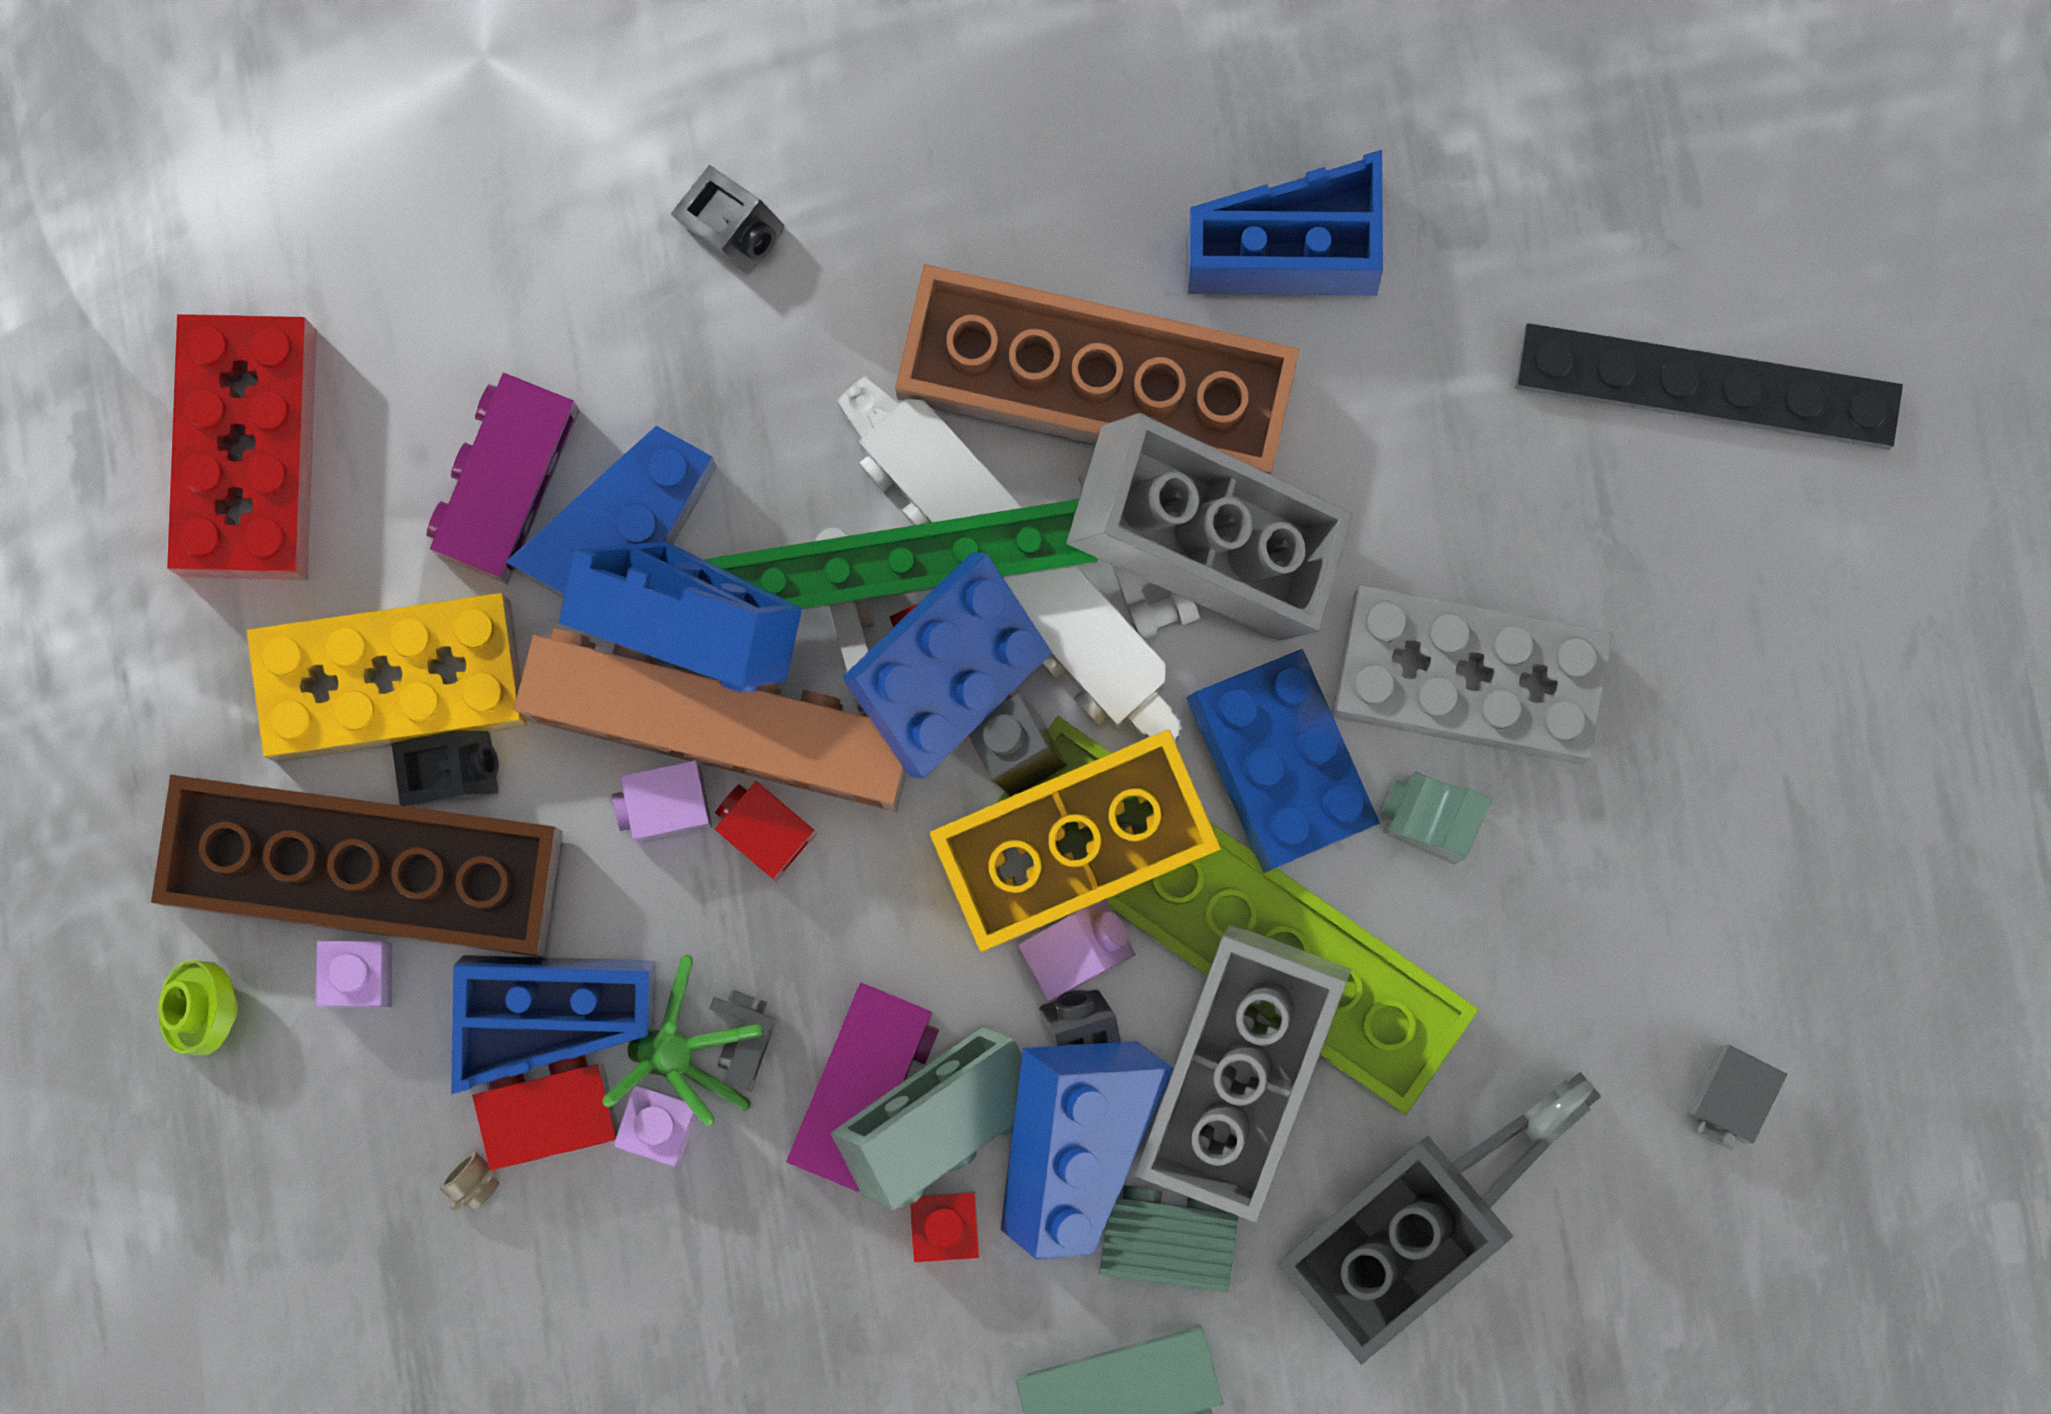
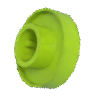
M183 961L173 968L165 980L159 997L158 1020L161 1034L168 1047L178 1054H211L220 1048L237 1018L238 1004L234 996L232 981L225 969L215 962Z

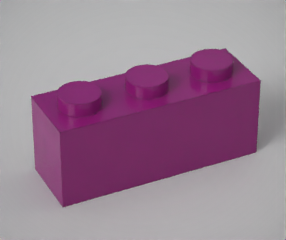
M504 372L497 387L491 384L487 385L475 414V419L482 422L473 445L466 442L463 443L452 467L451 478L458 481L449 503L440 501L437 504L428 524L426 536L433 539L430 550L435 555L505 584L509 583L514 570L506 561L524 546L579 414L580 409L574 400Z
M860 982L786 1163L856 1192L860 1191L831 1132L904 1082L913 1061L926 1064L940 1030L929 1025L933 1015L932 1011Z

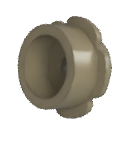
M476 1151L461 1160L440 1186V1190L452 1200L449 1204V1208L452 1210H458L462 1205H467L472 1211L478 1209L489 1199L499 1185V1182L493 1177L496 1170L490 1171L488 1162Z

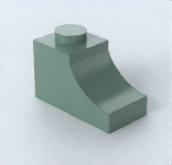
M1415 771L1410 775L1407 784L1395 780L1380 815L1391 819L1385 834L1455 865L1467 858L1493 798L1471 788L1450 785Z

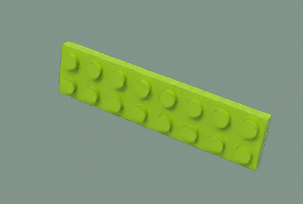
M1057 715L1048 731L1067 766L1031 788L1112 753ZM1004 791L996 803L1003 801L1007 798H1010L1011 796H1009ZM1136 795L1127 797L1123 800L1126 810L1122 814L1117 815L1120 825L1123 829L1132 825L1136 834L1147 831L1146 818L1154 814L1151 803L1146 800L1139 804ZM1071 821L1065 825L1067 836L1058 841L1059 847L1064 854L1073 851L1076 859L1084 858L1088 855L1086 844L1094 840L1093 833L1088 826L1079 830L1077 821ZM1212 822L1210 823L1220 844V850L1106 898L1113 912L1206 977L1209 975L1222 937L1230 923L1352 969L1320 1056L1403 1115L1408 1114L1479 1011L1470 1002L1278 868L1263 874L1255 853ZM1262 1000L1260 1005L1253 1002L1250 1004V1006L1259 1010V1014L1270 1022L1273 1016L1282 1020V1016L1274 1011L1275 1005L1272 1002Z

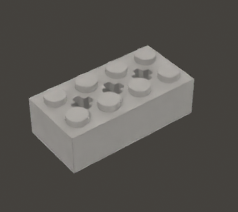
M1138 413L1101 426L1066 544L1280 641L1320 630L1353 513Z
M1359 585L1354 593L1332 716L1339 719L1583 764L1591 758L1613 632ZM1405 648L1415 650L1416 659L1424 662V671L1417 669L1413 674V678L1403 677L1402 665L1393 663V654L1401 656ZM1469 660L1476 661L1479 671L1486 673L1487 681H1481L1476 686V690H1469L1465 688L1466 678L1456 675V666L1464 667ZM1532 672L1540 674L1541 683L1549 686V694L1544 693L1536 703L1529 700L1530 693L1528 689L1519 687L1520 678L1527 679L1532 675Z
M1230 923L1217 950L1135 1177L1257 1223L1352 969ZM1262 1000L1272 1002L1275 1005L1274 1011L1282 1016V1020L1273 1016L1270 1025L1262 1024L1257 1021L1259 1010L1250 1006V1004L1253 1002L1260 1005ZM1239 1060L1246 1061L1253 1065L1252 1072L1258 1075L1259 1079L1251 1076L1248 1084L1240 1083L1235 1080L1237 1070L1228 1064L1233 1063L1237 1065ZM1217 1120L1226 1122L1230 1125V1132L1237 1135V1138L1229 1135L1226 1143L1218 1142L1213 1139L1215 1129L1207 1123L1215 1125Z

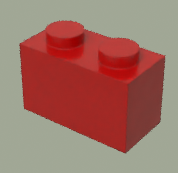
M586 1055L548 1064L550 1076L525 1081L524 1073L486 1082L488 1091L473 1094L472 1097L489 1170H498L615 1141L619 1131L614 1106L606 1107L602 1101L604 1096L610 1091L604 1064L588 1066Z

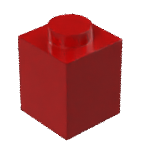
M757 781L748 790L738 784L715 811V814L722 821L714 830L775 882L780 879L817 835V832Z
M975 1191L923 1195L920 1199L910 1204L914 1262L979 1258Z

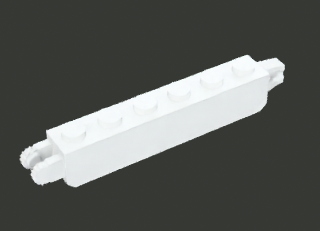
M866 376L855 382L837 400L838 406L861 439L859 441L860 450L866 458L859 463V466L883 492L893 485L909 504L902 510V513L912 525L1023 508L924 400L905 399L899 404ZM1077 566L1004 578L1053 652L1041 666L1055 680L1062 673H1065L1081 691L1073 698L1074 701L1098 727L1108 720L1117 730L1123 723L1127 722L1142 739H1147L1170 729L1175 742L1179 740V733L1182 730V727L1179 726L1181 720L1177 719V714L1173 715L1171 713L1172 708L1158 694L1165 683L1166 663Z

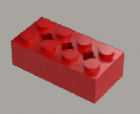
M177 314L167 569L180 577L308 580L317 330L305 317ZM248 372L258 380L257 385L246 387L244 397L240 398V395L233 390V385L235 381L241 380L242 374ZM245 435L255 443L254 449L244 450L242 461H237L238 458L230 450L232 444L238 443L240 437ZM242 498L253 506L252 513L241 514L240 524L235 525V521L228 516V511L230 507L236 506L238 499Z

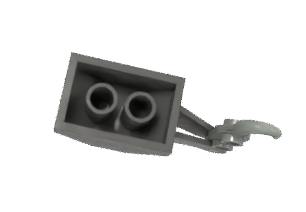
M1579 1072L1569 1082L1563 1081L1528 1112L1452 1163L1429 1136L1425 1137L1278 1262V1267L1362 1365L1514 1237L1490 1208L1556 1139L1591 1110L1589 1107L1601 1095L1585 1076ZM1528 1127L1525 1131L1533 1141L1537 1138L1538 1140L1480 1197L1461 1174Z

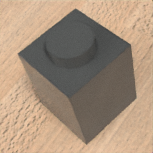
M1019 693L1001 703L968 735L991 779L1011 797L1024 792L1067 766L1040 714Z
M1720 1045L1687 1115L1701 1121L1697 1133L1724 1147L1732 1149L1736 1140L1742 1143L1754 1144L1788 1074L1731 1045Z

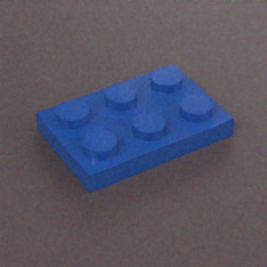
M972 552L843 675L842 679L908 775L914 778L925 779L1053 652L988 554Z
M1303 648L1198 690L1186 697L1263 874L1380 824Z

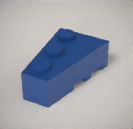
M1382 150L1363 155L1360 161L1326 171L1325 167L1306 172L1304 178L1268 188L1266 184L1190 207L1188 227V294L1378 296L1383 272Z
M655 426L511 556L506 563L515 572L564 598L574 550L666 541L674 545L714 474L717 465L711 455L666 430Z
M666 541L574 550L559 624L719 680L723 687L730 690L751 693L757 691L759 685L786 682L802 608Z
M463 955L454 965L451 1095L499 1078L512 1077L528 1072L536 1067L566 1058L572 1059L648 1036L654 1025L655 961Z
M1137 1041L1023 1048L1000 1230L1035 1259L1093 1255L1174 1068Z

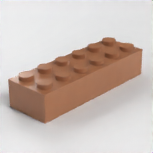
M924 264L895 391L897 400H924L933 408L1092 444L1097 443L1102 425L1141 413L1271 475L1299 348Z
M552 628L550 638L537 635L532 637L514 706V711L527 721L687 761L696 760L699 764L893 812L898 810L907 774L906 770L866 712H864V716L842 711L843 705L840 704L841 700L836 697L803 690L801 701L780 696L781 689L777 688V683L759 685L757 691L751 693L738 692L723 687L719 680L678 665H676L675 670L656 665L658 659L618 644L614 645L612 654L595 650L596 644L589 642L590 637L575 632Z

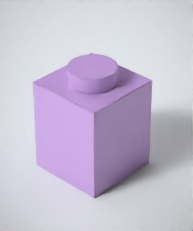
M696 760L620 776L623 792L612 794L619 830L631 829L632 838L637 843L713 827L701 768Z
M1107 899L1071 914L1018 944L1047 1001L1084 984L1136 955L1128 941V933L1123 921L1113 912Z
M317 941L316 1006L392 1007V943L384 941Z
M636 1085L632 1089L613 1147L674 1167L681 1166L697 1116L682 1098L642 1085Z

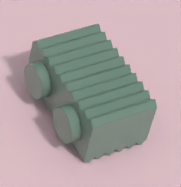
M1124 1185L1123 1197L1117 1198L1105 1226L1099 1274L1228 1292L1238 1216L1190 1197L1187 1198L1186 1206L1161 1203L1162 1190Z

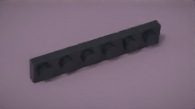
M1527 323L1524 327L1515 389L1889 450L1894 446L1903 384Z

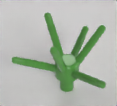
M684 955L679 963L661 1030L650 1031L648 1036L630 1041L627 1049L628 1056L633 1062L639 1064L604 1096L603 1104L606 1107L614 1106L648 1074L663 1075L705 1126H711L715 1120L714 1116L682 1077L681 1074L739 1109L747 1110L750 1107L749 1099L690 1063L691 1055L694 1050L759 1037L763 1034V1027L759 1024L689 1038L676 1032V1023L693 964V958L690 955Z

